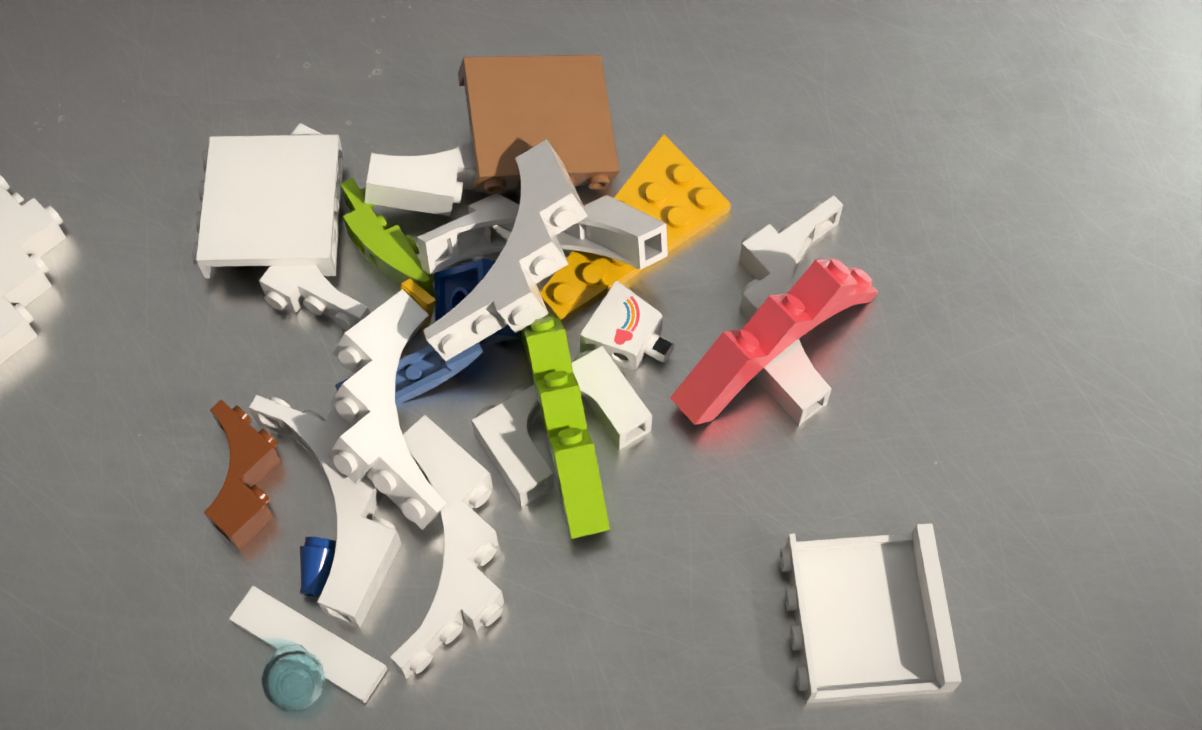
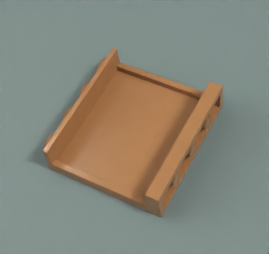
M601 55L463 57L458 71L459 86L465 87L476 169L473 191L484 190L488 194L501 193L505 189H519L521 191L520 172L515 158L546 139L562 160L574 187L588 186L590 189L598 190L611 185L619 173V165Z

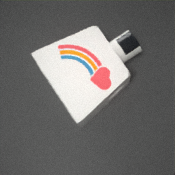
M615 281L580 333V352L586 350L593 351L603 346L616 365L630 370L638 369L646 355L665 363L673 351L674 343L659 336L662 331V314L618 281Z

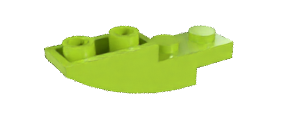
M353 177L340 183L345 203L351 211L343 215L344 223L349 237L361 254L382 275L396 285L401 286L402 282L411 278L434 297L432 287L434 273L430 275L422 270L421 262L417 257L419 249L410 234L404 236L398 224L389 228L382 214L376 216L372 210L375 205L364 203L366 188L360 189Z

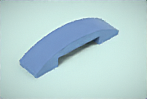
M476 343L447 361L431 345L399 360L395 378V404L398 405L419 396L463 370L483 352L480 343ZM346 380L335 385L337 391Z

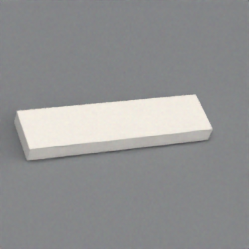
M255 586L251 587L229 618L231 623L364 704L388 670L387 666Z

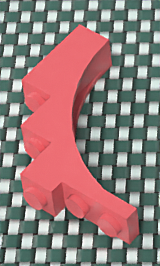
M837 259L814 260L787 294L769 295L742 329L723 332L672 394L670 399L694 425L714 421L726 405L754 376L796 340L840 311L855 304L870 303L878 294V291L871 285L872 279L863 270L857 267L847 268L846 265Z

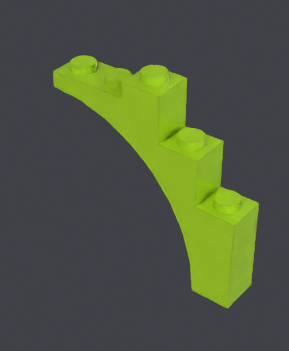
M551 311L546 316L536 319L532 324L520 330L519 334L527 356L542 413L566 525L571 539L608 531L610 526L594 442L587 429L580 387L573 373L565 328L560 318H555Z

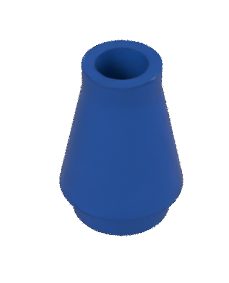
M320 537L305 538L304 546H300L301 595L320 597L330 574L335 556L336 541Z

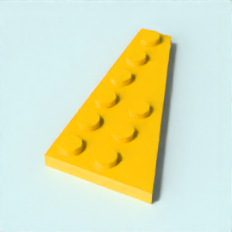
M663 134L614 197V199L666 223L668 253L728 213L731 203L665 134ZM573 250L566 258L569 264L555 272L540 294L548 312L552 311L555 318H560L564 325L605 297L615 281L624 284L647 267L639 270L607 256Z

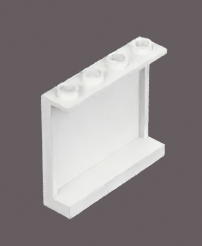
M338 134L210 136L208 151H204L202 156L203 169L206 172L205 181H200L199 183L202 210L196 212L195 218L199 237L198 242H194L192 245L193 263L198 264L204 278H210L211 267L318 265L319 270L324 276H336L341 203L340 183H342L344 157Z
M933 523L916 524L912 533L796 542L795 534H789L785 548H780V565L782 572H788L790 586L785 587V601L787 610L794 611L796 625L790 627L791 645L793 651L799 650L801 666H796V682L798 690L805 691L806 703L953 692L962 680Z

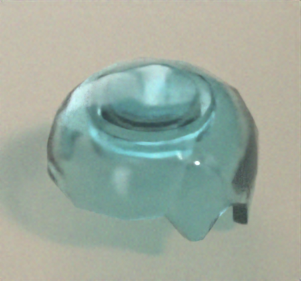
M294 644L279 647L267 658L262 672L261 682L266 698L277 708L284 711L308 709L320 698L326 683L321 660L307 651L303 645Z

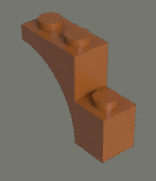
M220 400L210 411L218 426L226 433L230 449L229 469L222 489L213 503L204 511V514L212 526L240 551L274 518L267 506L271 500L256 485L281 462V459L275 450L278 446L277 441L266 430L262 428L257 432L249 425L252 422L250 417L239 406L236 405L231 409L224 401Z

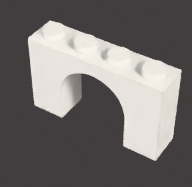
M600 346L593 351L586 350L580 353L573 360L572 368L580 387L583 408L597 417L618 449L620 450L649 433L652 426V414L604 347ZM534 385L529 388L521 387L515 390L509 396V399L497 406L485 407L476 415V418L471 420L474 436L521 507L555 488L553 472L529 437L533 423L542 414Z

